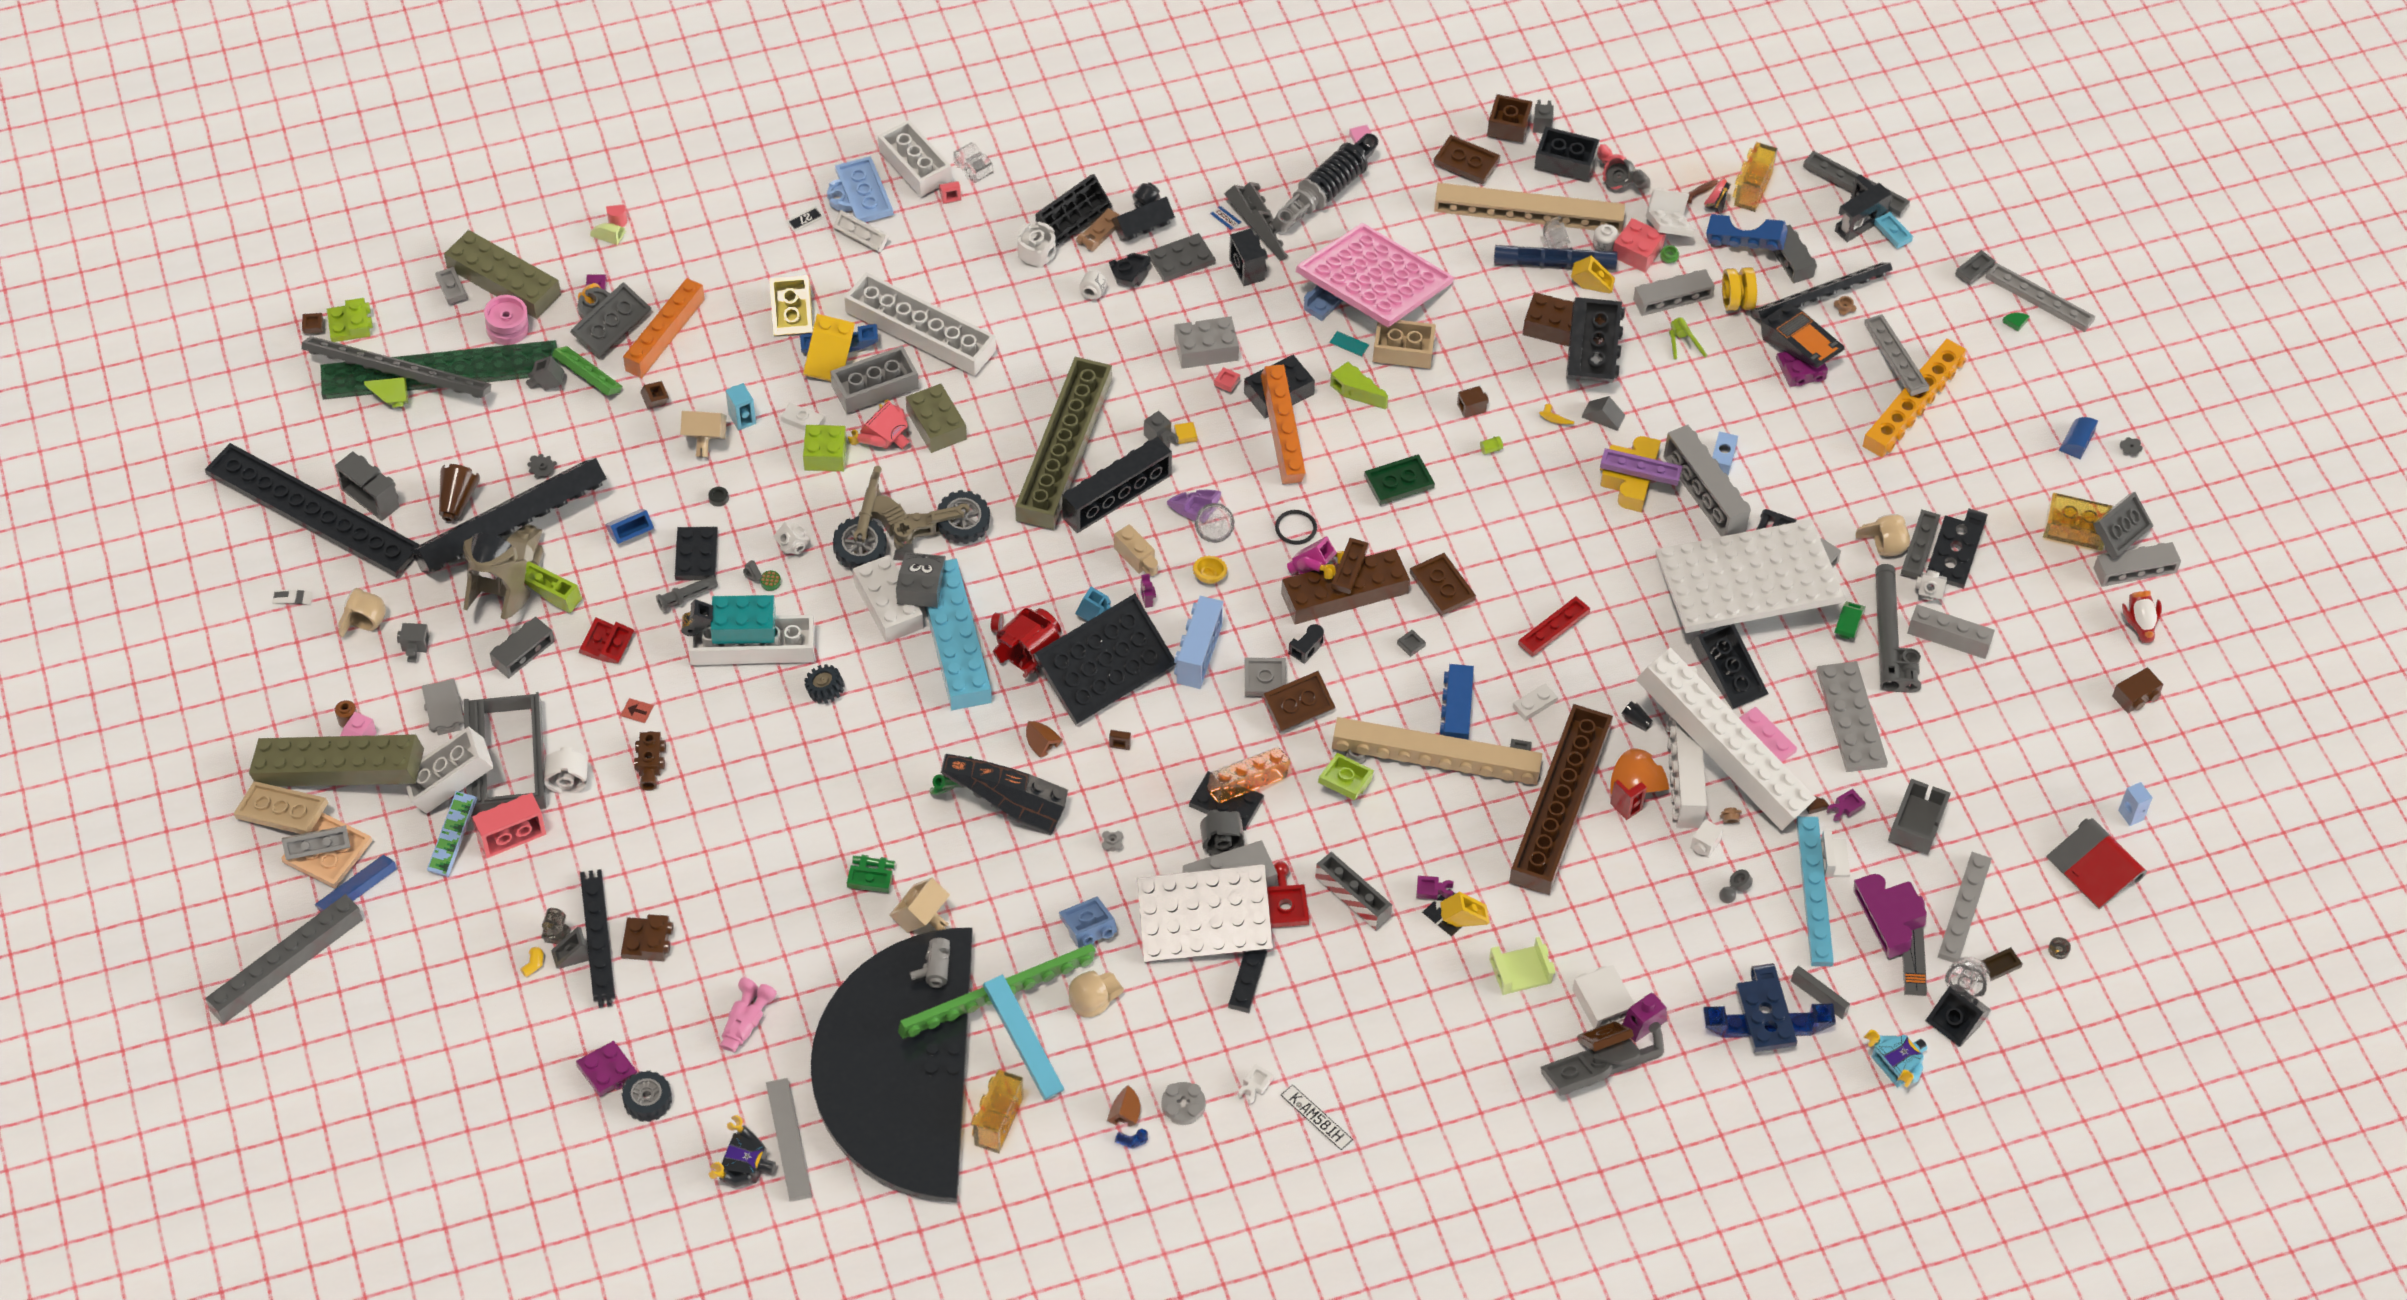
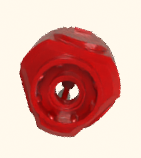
M1024 608L997 633L998 645L992 652L999 663H1003L1008 659L1024 671L1022 676L1026 678L1029 674H1033L1039 666L1033 654L1059 639L1062 634L1061 627L1048 611L1041 608L1035 611L1030 608Z

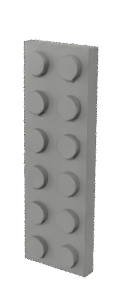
M1857 661L1817 666L1816 672L1846 772L1887 767L1888 761Z

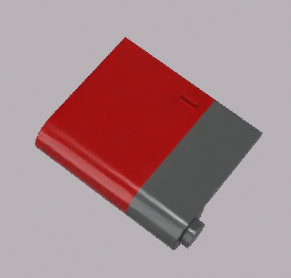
M2086 818L2079 824V828L2046 857L2100 910L2126 886L2137 884L2146 875L2147 870L2093 818Z

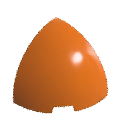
M1632 748L1620 756L1614 767L1611 777L1610 794L1612 795L1616 780H1619L1628 790L1642 782L1647 787L1646 793L1669 790V783L1663 767L1654 762L1650 753L1642 749Z

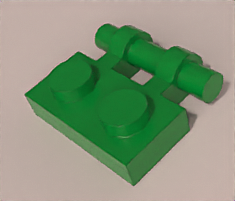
M853 855L852 864H858L859 866L850 865L846 883L847 888L889 893L893 871L886 870V868L895 869L896 861L888 860L885 857L877 859L870 858L869 855ZM867 866L878 867V869L868 868Z

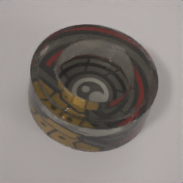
M2062 937L2053 938L2048 946L2049 954L2056 959L2066 958L2071 950L2069 941Z

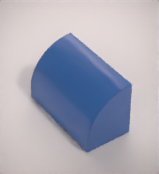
M2080 417L2074 420L2059 451L2081 460L2095 433L2098 420L2090 417Z
M639 509L605 524L616 544L654 529L650 516L645 509Z

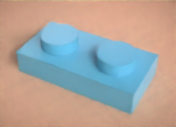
M1891 212L1875 219L1874 225L1897 249L1912 242L1913 236Z

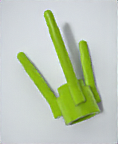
M1674 319L1671 322L1672 329L1669 331L1673 358L1677 359L1675 336L1679 338L1690 337L1702 355L1707 357L1706 352L1687 326L1685 319Z

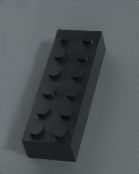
M1155 437L1152 440L1146 441L1136 450L1130 451L1123 458L1115 460L1105 469L1099 470L1092 477L1084 479L1074 488L1066 490L1062 494L1063 520L1076 533H1079L1172 476V451L1158 437Z

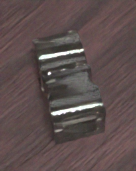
M548 908L546 911L541 938L546 943L558 945L570 934L571 929L568 925L564 924L566 914L562 910Z

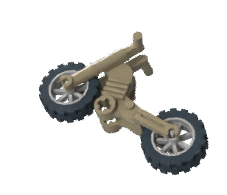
M875 466L859 515L854 517V519H846L845 523H840L838 530L834 532L833 552L836 554V559L841 561L844 567H850L851 570L884 557L887 549L886 533H884L883 527L879 526L877 521H872L873 518L882 522L890 537L894 536V547L896 549L902 548L905 544H912L916 537L944 534L947 540H953L957 544L959 542L969 544L971 541H978L979 537L982 538L985 535V531L988 530L990 523V509L987 507L985 499L982 500L979 494L975 495L972 491L968 490L967 492L958 490L956 493H949L948 497L945 496L942 499V503H939L936 511L924 514H906L900 503H896L888 496L881 495L878 482L882 468ZM978 516L977 522L973 521L970 518ZM852 535L854 540L847 538ZM875 542L873 549L866 545ZM845 544L854 545V546H852V547L848 550V549L846 548Z

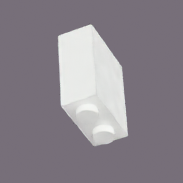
M1614 965L1599 967L1594 972L1580 974L1574 979L1572 990L1594 1029L1614 1021L1618 1023L1624 1021L1628 1009L1635 1004Z

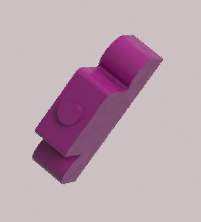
M1870 874L1854 880L1853 891L1888 959L1909 951L1912 945V930L1924 927L1927 918L1925 902L1922 896H1918L1912 883L1907 881L1886 889V881L1879 874Z

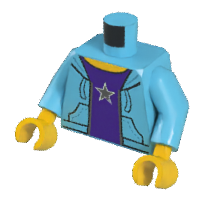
M1869 1030L1865 1034L1864 1039L1870 1040L1868 1046L1872 1047L1875 1045L1871 1056L1872 1059L1897 1088L1904 1082L1905 1087H1908L1911 1083L1918 1082L1923 1071L1922 1063L1924 1056L1922 1053L1928 1048L1923 1039H1918L1913 1043L1907 1035L1899 1037L1882 1036L1875 1030Z

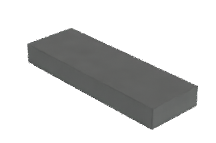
M1796 967L1793 971L1791 982L1843 1019L1848 1013L1850 1003L1802 967Z

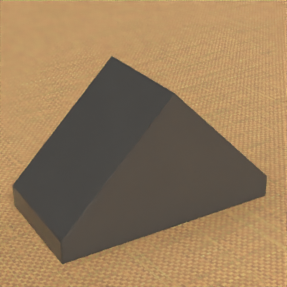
M1607 396L1589 401L1581 418L1618 431L1625 418V414L1612 398Z
M581 927L575 928L551 950L555 966L558 969L589 961Z

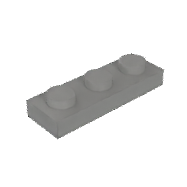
M346 825L282 838L286 860L350 848Z

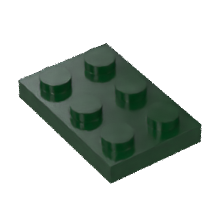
M1419 454L1364 471V477L1379 505L1435 487V483Z

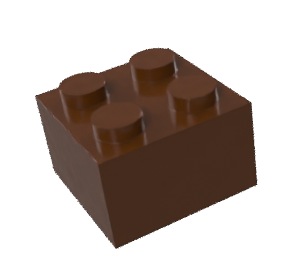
M1496 94L1488 122L1487 136L1523 143L1531 118L1533 101Z

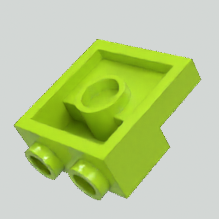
M364 297L345 300V306L327 308L330 339L332 342L371 337L370 329L373 328L372 318L368 317V314H371L369 302L365 303Z
M1336 753L1319 776L1318 783L1355 800L1360 793L1363 794L1371 783L1374 770Z

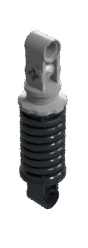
M1367 133L1354 145L1343 143L1337 151L1310 173L1309 176L1298 183V190L1293 193V197L1275 216L1273 227L1279 232H1285L1306 213L1310 214L1315 209H1323L1327 202H1330L1332 198L1339 194L1355 178L1367 170V159L1375 151L1379 143L1378 138L1374 134Z

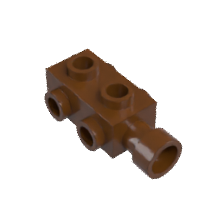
M640 732L639 741L635 742L638 758H634V768L638 770L639 776H641L640 788L651 791L657 787L656 776H660L661 770H665V758L661 757V755L666 753V740H662L661 732Z

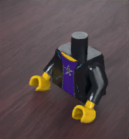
M732 1116L731 1119L736 1122V1126L729 1122L727 1123V1128L731 1131L737 1130V1133H733L722 1163L714 1162L710 1166L716 1171H710L709 1177L711 1179L719 1177L721 1181L732 1187H739L750 1183H757L761 1172L773 1175L776 1162L766 1160L767 1152L764 1144L745 1125L742 1126L743 1120L740 1116Z

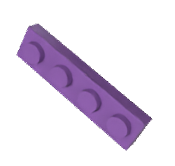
M1607 448L1604 450L1600 464L1602 469L1678 486L1683 467Z

